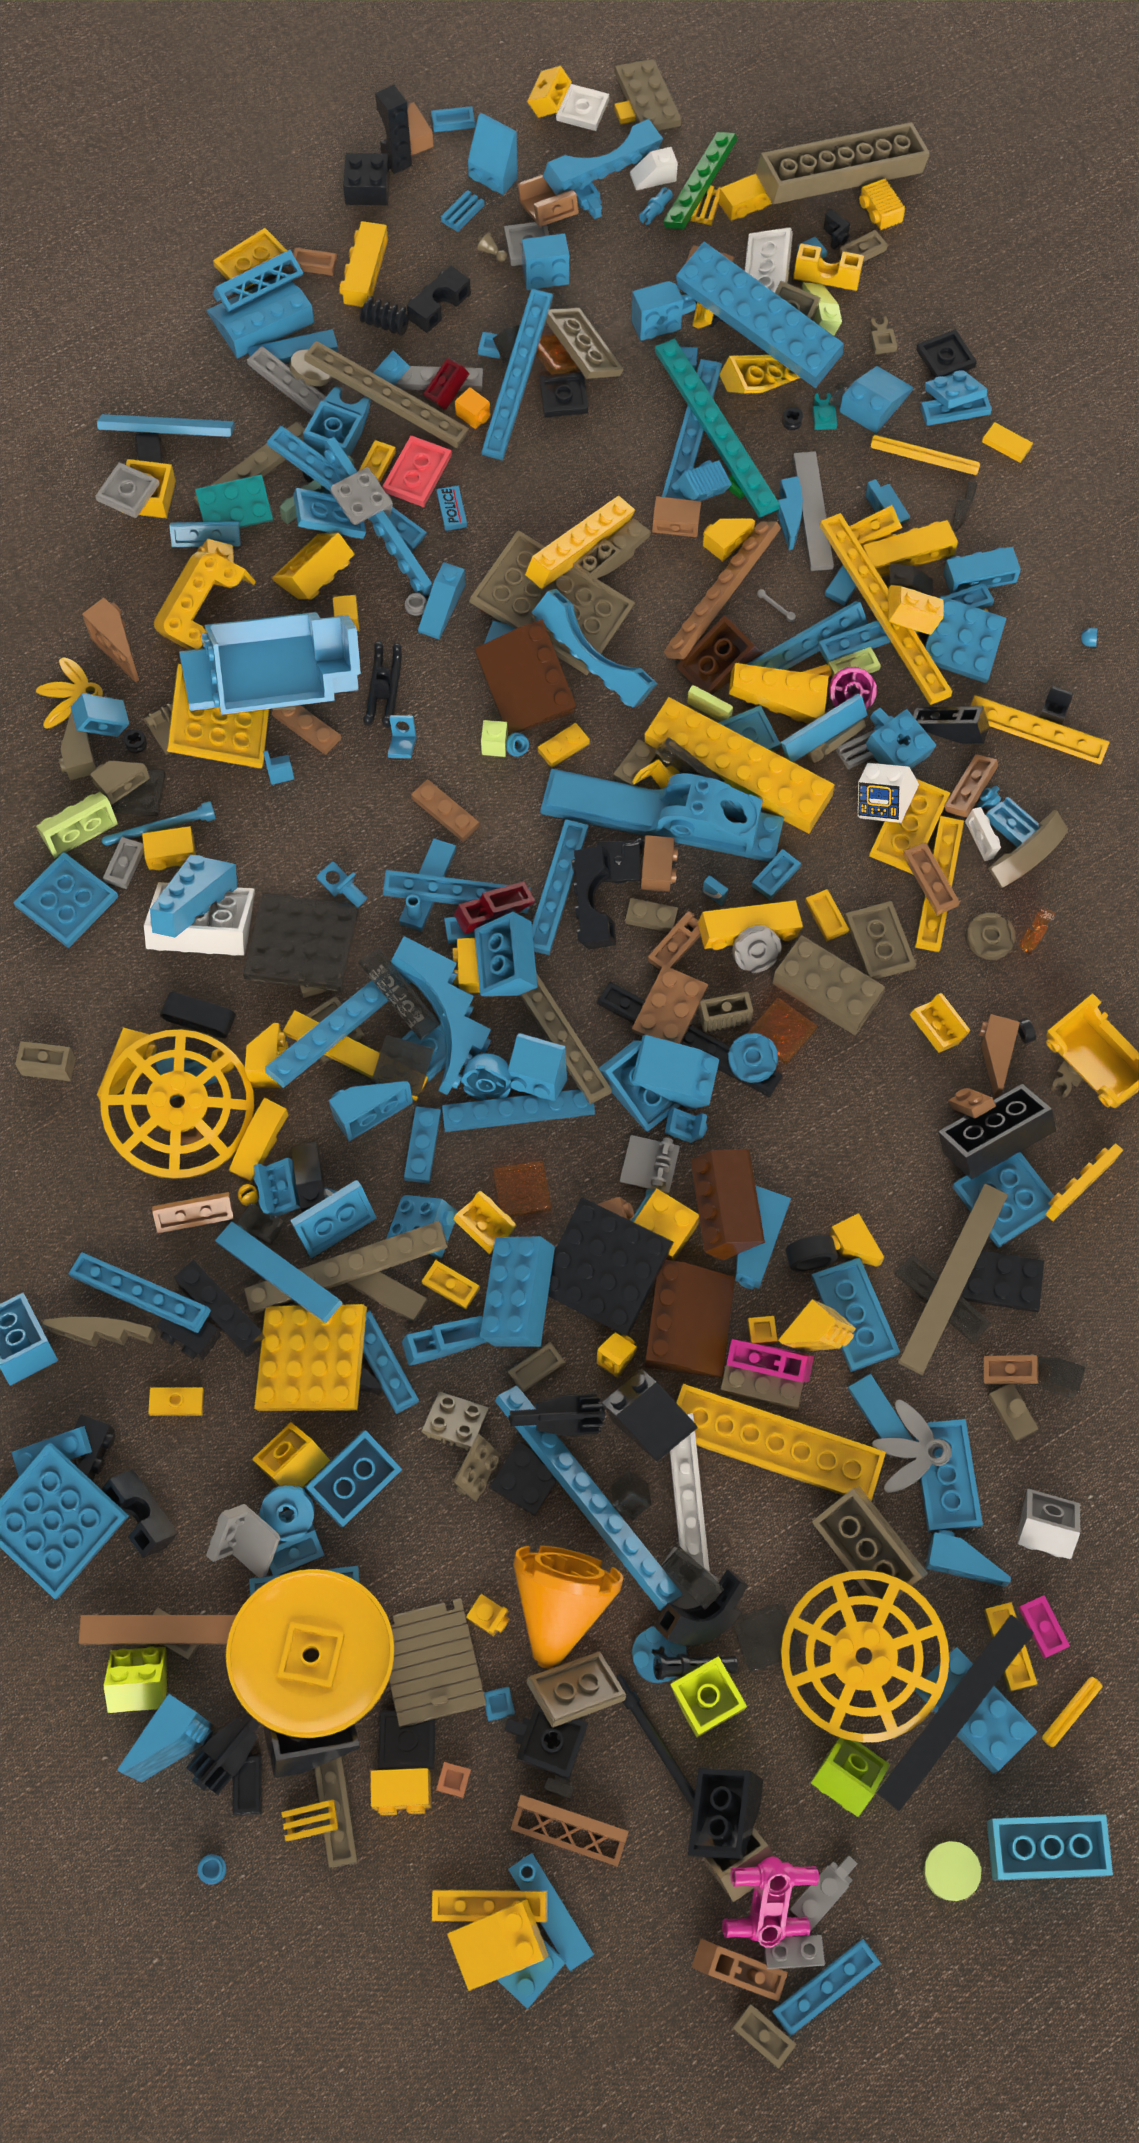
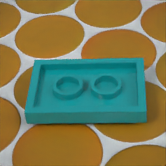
M262 474L195 489L203 522H239V528L273 521Z

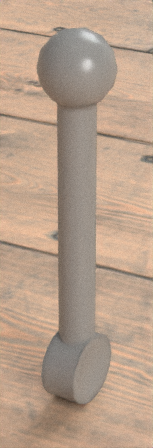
M759 589L757 591V596L764 598L783 613L788 622L795 620V613L786 611L767 596L765 590Z

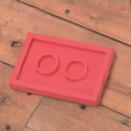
M410 436L382 486L383 490L389 495L424 507L452 456V451Z

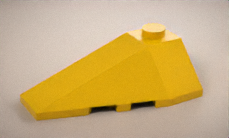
M771 355L729 356L719 374L726 391L735 393H763L801 378Z

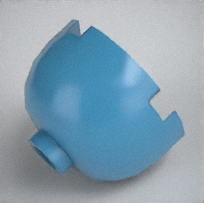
M494 1054L476 1055L468 1061L463 1070L461 1083L463 1082L464 1091L471 1097L481 1101L487 1100L486 1096L496 1097V1099L507 1097L511 1090L512 1077L508 1071V1063Z

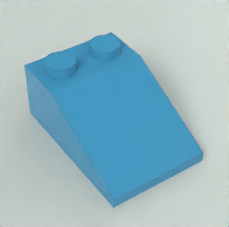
M480 113L468 158L469 177L504 195L518 179L517 131Z
M876 366L855 380L843 394L840 413L877 434L913 391L914 387Z
M644 1035L632 1082L690 1110H694L710 1104L719 1059L700 1049Z
M633 1041L598 1069L611 1087L612 1094L641 1127L648 1132L668 1116L669 1110L677 1109L681 1105L632 1082L641 1041Z
M408 1081L350 1087L346 1090L337 1091L329 1100L333 1119L348 1141L353 1140L413 1103L411 1087Z
M24 1293L0 1304V1369L11 1386L58 1361Z

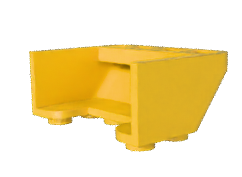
M196 552L190 557L154 620V627L162 636L188 650L203 649L201 633H205V628L194 622L193 619L215 581L227 587L237 586L242 579L252 585L256 581L246 569L216 553Z

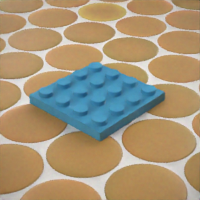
M49 1443L0 1499V1548L54 1599H58L129 1515L52 1443Z

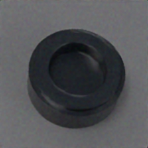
M1027 1017L1018 1020L1020 1022L1018 1034L1021 1040L1026 1044L1035 1041L1036 1033L1031 1021Z

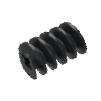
M370 296L362 307L360 322H366L367 325L374 324L376 328L382 327L385 331L390 330L391 333L398 332L400 336H403L408 327L409 316L406 314V307L403 306L399 312L398 304H394L392 309H390L389 301H386L384 306H382V299L379 298L375 304L374 296Z

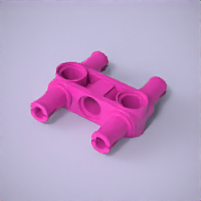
M772 1856L762 1860L756 1867L731 1868L730 1880L732 1886H754L750 1915L747 1918L723 1919L722 1931L725 1938L748 1937L749 1940L759 1941L764 1947H774L786 1936L810 1935L811 1927L808 1917L791 1918L787 1917L791 1889L794 1886L818 1885L819 1872L816 1866L793 1867L792 1864L782 1863L779 1858Z

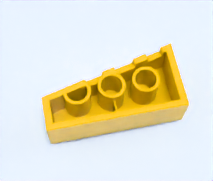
M735 663L731 671L729 695L754 705L759 704L777 714L778 712L797 722L802 721L810 724L825 714L829 676Z

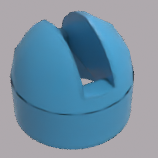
M1088 628L1082 632L1081 642L1085 646L1096 647L1097 628Z

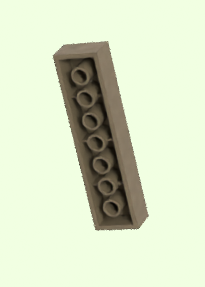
M910 122L764 152L760 155L755 173L772 204H778L863 186L884 178L891 180L923 173L930 153L913 123Z

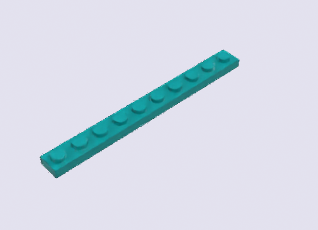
M674 338L655 346L656 355L757 516L760 518L779 510L780 504L676 339Z

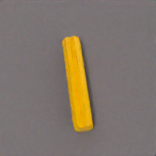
M1090 1677L1043 1734L1042 1740L1050 1747L1056 1746L1101 1690L1102 1684L1096 1678Z

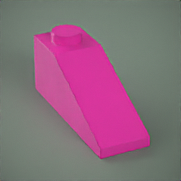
M732 1339L726 1365L803 1383L810 1380L814 1356Z

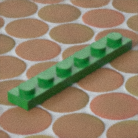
M717 132L663 220L665 228L684 230L737 142L735 133Z

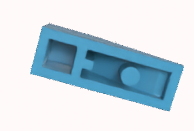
M443 562L434 580L418 628L419 633L440 639L466 586L465 569Z
M939 1530L938 1533L934 1532L930 1537L925 1569L1003 1587L1010 1583L1011 1577L962 1538L954 1537L955 1533Z

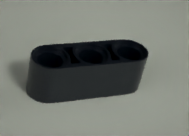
M169 992L160 1017L167 1022L218 1038H227L236 1014L232 1010L180 993Z

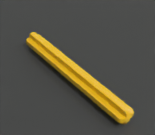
M874 435L871 441V448L972 475H977L980 463L974 460Z

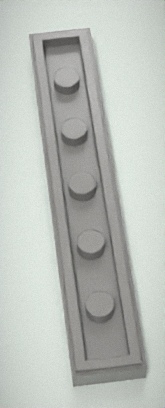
M816 451L794 453L795 474L799 476L802 488V520L810 571L832 570L834 563L831 544L820 528V522L826 519Z

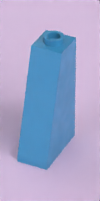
M756 1186L765 1243L736 1255L735 1280L741 1286L748 1289H754V1287L759 1289L791 1201V1198Z

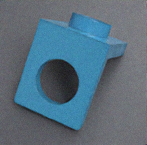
M390 715L392 740L388 750V758H411L417 739L414 717ZM401 721L406 722L409 725V729L400 730L396 724Z

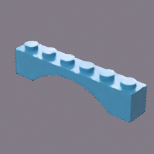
M647 119L633 125L625 142L611 153L594 158H576L564 155L547 163L543 178L557 196L580 186H587L591 181L598 178L603 179L614 171L619 172L625 166L637 164L651 151L659 150L663 138L652 122Z
M557 589L547 591L531 612L536 616V621L543 619L545 627L553 632V637L558 642L568 646L570 653L574 657L584 661L591 673L600 676L604 680L603 684L608 689L616 691L621 696L620 700L629 707L641 705L658 684L642 668L617 664L597 652L580 630L573 604Z

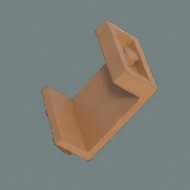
M543 175L517 183L520 204L539 227L579 214L577 195L574 190L556 196L543 178Z

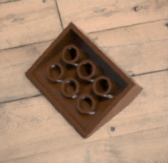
M543 619L521 626L474 649L502 722H507L508 736L574 713L576 704Z
M665 1260L656 1279L645 1368L723 1378L735 1277L685 1262Z

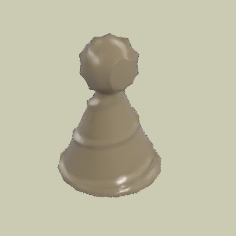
M490 232L478 238L477 251L494 254L500 262H504L507 259L506 251L498 250Z

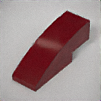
M525 881L484 892L479 899L459 904L454 916L464 935L475 932L474 929L511 912L518 913L534 904L535 899Z

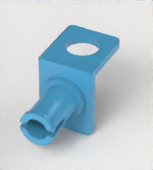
M331 862L316 877L334 897L343 893L356 909L368 899L353 884L356 874L353 872L347 876L335 862ZM330 871L338 873L339 882L336 884L328 883L326 874Z

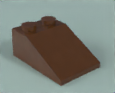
M724 615L676 667L694 686L712 695L730 682L731 671L735 663L747 664L761 656L763 652Z

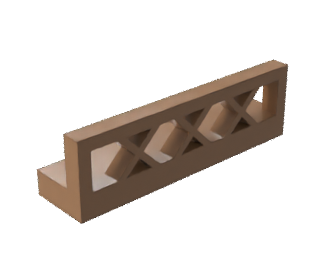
M520 1795L510 1829L617 1867L629 1832L524 1795ZM526 1810L534 1813L539 1825L529 1830L518 1826L522 1811ZM539 1815L549 1819L542 1822ZM554 1820L561 1822L566 1834L556 1839L549 1837L544 1825ZM566 1824L576 1828L568 1831ZM542 1828L544 1835L534 1831ZM581 1829L587 1831L593 1843L584 1848L576 1846L571 1837V1834ZM593 1834L602 1836V1838L596 1841ZM568 1837L569 1840H570V1842H571V1844L566 1843V1842H563V1841H560V1840H562V1839ZM606 1839L619 1842L614 1859L602 1854L598 1846L600 1842ZM595 1846L598 1853L592 1852L587 1849Z

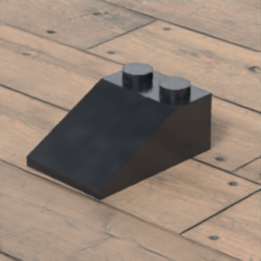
M642 1369L601 1402L612 1422L656 1462L698 1428L669 1394Z
M355 1724L337 1733L315 1738L292 1737L280 1734L264 1726V1734L274 1778L304 1773L360 1748Z
M698 1768L688 1856L743 1860L760 1810L763 1779L750 1770Z

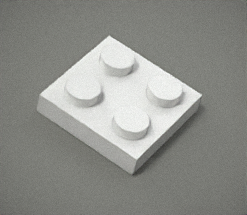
M571 84L556 114V121L596 131L609 102V94Z

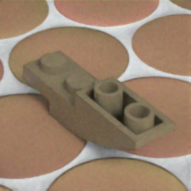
M633 518L608 540L603 538L578 559L573 564V567L589 580L602 577L634 556V550L650 537V530Z

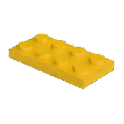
M918 779L916 780L919 786L902 822L885 821L869 855L911 874L913 873L903 857V853L905 850L925 842L928 845L945 808L944 805L951 794Z

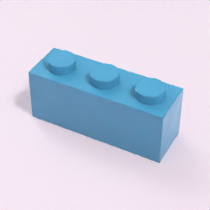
M1013 547L948 559L943 574L950 594L983 582L987 588L1016 583L1021 568Z

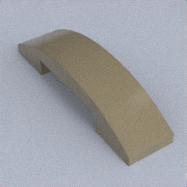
M1054 810L1038 824L1039 829L1011 854H1004L988 868L1000 888L1007 886L1034 868L1064 838L1068 828L1057 810Z

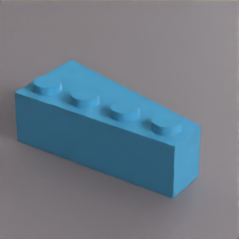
M190 855L150 908L152 933L176 938L195 922L196 916L206 914L211 904L214 902L219 903L225 898L224 894L226 892H233L237 889L236 864L209 859L200 855Z

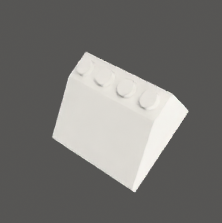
M158 882L151 906L169 883ZM237 887L233 892H226L224 894L225 898L222 901L211 904L206 914L196 916L195 922L176 938L152 933L149 909L144 923L146 949L229 954L232 956L244 955L248 943L255 889Z

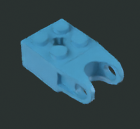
M335 386L324 401L319 403L303 433V442L325 457L326 440L335 437L345 454L350 456L362 435L370 409V398L364 397L356 404H346L341 400L342 388Z

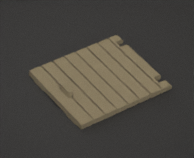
M461 1598L453 1600L455 1608L453 1610L446 1611V1605L443 1602L393 1615L394 1625H391L394 1640V1662L389 1682L400 1728L486 1706Z

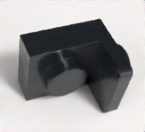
M830 209L825 214L823 229L832 236L831 248L835 250L838 246L844 245L847 242L850 223Z

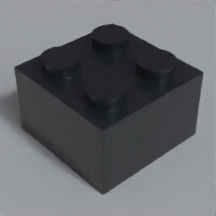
M345 154L343 181L345 205L388 206L390 178L388 154Z

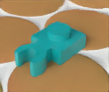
M827 393L826 400L819 399V394H815V406H813L812 410L814 430L837 428L835 405H830V393Z

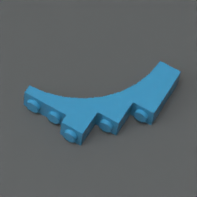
M404 936L389 967L404 975L420 989L431 1003L440 1020L445 1037L446 1063L444 1076L438 1091L448 1095L452 1087L457 1089L462 1079V1075L459 1074L461 1068H465L468 1061L479 1055L480 1051L486 1052L491 1042L487 1038L491 1029L469 1018L474 1006L470 1005L474 996L452 985L457 973L453 972L457 963Z

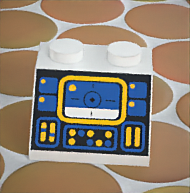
M867 763L858 782V817L861 819L901 823L919 786L910 767Z

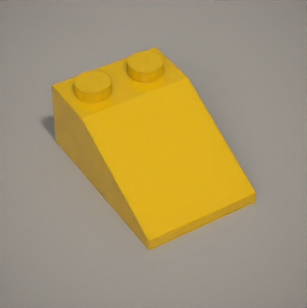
M527 1899L447 1933L468 1991L538 1963L549 1956Z

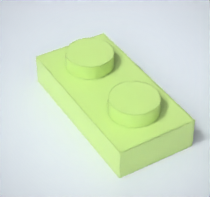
M871 647L831 661L828 664L831 668L832 676L845 667H859L870 674L880 670L881 666Z

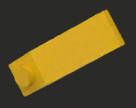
M123 1027L97 1093L99 1100H101L105 1078L115 1060L126 1048L149 1034ZM153 1040L135 1051L146 1060L156 1054L157 1045ZM128 1058L122 1062L115 1073L109 1095L120 1093L126 1087L133 1071L137 1068Z

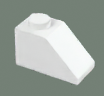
M672 147L651 151L630 171V176L636 190L676 182L678 162Z

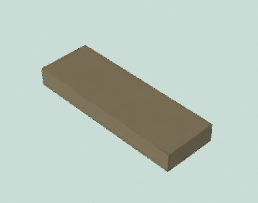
M379 1271L347 1282L348 1286L412 1322H415L428 1301L426 1297Z

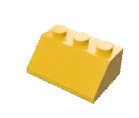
M339 532L317 534L272 579L297 599L311 600L319 594V589L323 585L330 583L335 578L334 574L338 570H342L349 565V559L355 554Z
M812 1299L778 1341L803 1352L840 1349L841 1346L845 1347L854 1337L852 1333L856 1328L835 1309Z

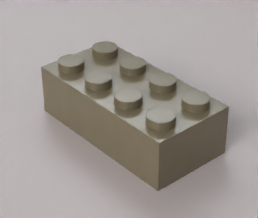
M802 935L775 971L772 983L853 1035L858 1033L877 1006L885 989V986Z
M860 1486L852 1488L812 1521L849 1571L867 1570L885 1573L899 1578L912 1587L928 1575ZM856 1579L868 1596L883 1599L889 1586L888 1583L878 1580ZM899 1589V1592L895 1600L898 1599L905 1592Z

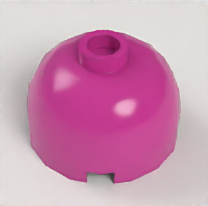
M845 667L832 677L829 684V697L835 707L856 694L863 697L866 709L870 707L877 695V685L873 677L866 670L859 667Z

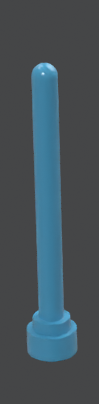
M211 801L201 803L202 806L197 807L198 810L104 836L102 843L108 846L118 843L121 837L132 839L142 836V833L160 831L198 819L209 822L216 820L215 812Z

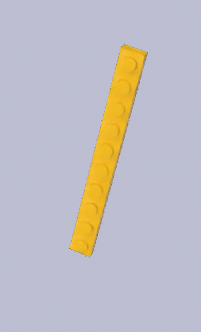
M840 513L820 522L821 530L929 704L932 705L951 697L953 691L913 629L889 622V589L842 514Z

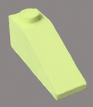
M803 282L802 289L821 298L813 321L835 336L842 323L838 303L824 284Z

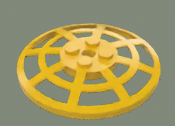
M165 1030L153 1033L139 1039L126 1048L108 1071L102 1087L100 1100L101 1117L105 1131L118 1153L139 1170L168 1179H187L204 1175L227 1162L236 1153L254 1113L253 1088L248 1080L245 1067L238 1057L223 1043L211 1036L189 1030ZM176 1036L175 1050L157 1053L146 1060L135 1051L153 1040ZM186 1037L205 1041L221 1050L224 1055L213 1063L201 1054L185 1050ZM174 1057V1071L160 1076L151 1067L152 1064L160 1060ZM128 1058L137 1068L128 1079L124 1095H109L115 1073L122 1062ZM189 1058L198 1061L207 1068L196 1077L188 1072H184V1060ZM231 1062L236 1066L243 1080L246 1100L231 1098L228 1082L221 1072ZM144 1073L153 1082L147 1094H132L136 1081ZM214 1075L221 1085L223 1098L208 1097L204 1084ZM173 1096H182L185 1099L184 1105L180 1108L171 1106L170 1100ZM109 1105L124 1106L126 1120L134 1133L124 1144L118 1139L111 1125L108 1112ZM131 1105H147L151 1118L141 1127L137 1125L133 1117ZM208 1107L223 1108L218 1123L211 1130L203 1121ZM230 1109L246 1110L241 1130L234 1142L227 1148L218 1135L227 1123ZM156 1126H159L171 1132L170 1145L159 1143L147 1135ZM195 1127L204 1136V1138L197 1142L180 1146L181 1132ZM142 1141L154 1150L169 1153V1169L147 1164L135 1157L131 1151ZM209 1143L220 1154L214 1160L201 1166L180 1169V1154L197 1151Z
M867 1570L849 1571L834 1575L818 1583L797 1603L788 1619L783 1634L781 1649L782 1669L786 1684L794 1701L803 1713L817 1726L832 1735L846 1740L881 1742L911 1731L935 1708L947 1681L949 1669L948 1641L936 1611L914 1587L899 1578L885 1573ZM851 1579H871L888 1583L889 1586L883 1599L871 1596H853L848 1598L843 1582ZM832 1586L838 1602L824 1610L813 1625L800 1619L799 1616L807 1604L824 1589ZM899 1589L909 1594L920 1604L933 1625L916 1630L909 1617L893 1605ZM867 1604L879 1608L873 1622H857L852 1605ZM841 1610L846 1626L836 1636L822 1630L821 1628L828 1618ZM889 1612L902 1622L908 1634L893 1639L889 1632L883 1628ZM795 1628L809 1635L805 1652L808 1671L792 1676L789 1649L791 1635ZM937 1635L940 1645L941 1662L937 1683H933L921 1677L924 1660L921 1641ZM816 1639L831 1646V1662L815 1667L814 1663ZM912 1644L915 1653L913 1673L897 1666L898 1649ZM862 1647H866L872 1652V1660L868 1664H861L856 1658L857 1651ZM835 1673L845 1684L839 1700L825 1688L820 1678ZM892 1676L908 1683L900 1695L887 1702L882 1686ZM812 1681L819 1694L830 1705L835 1707L829 1723L820 1718L807 1705L797 1689L798 1686ZM916 1687L932 1694L926 1705L916 1716L907 1723L897 1727L891 1711L904 1703ZM856 1689L862 1691L871 1690L877 1707L861 1708L849 1704ZM846 1713L862 1717L881 1715L887 1731L860 1734L840 1729Z

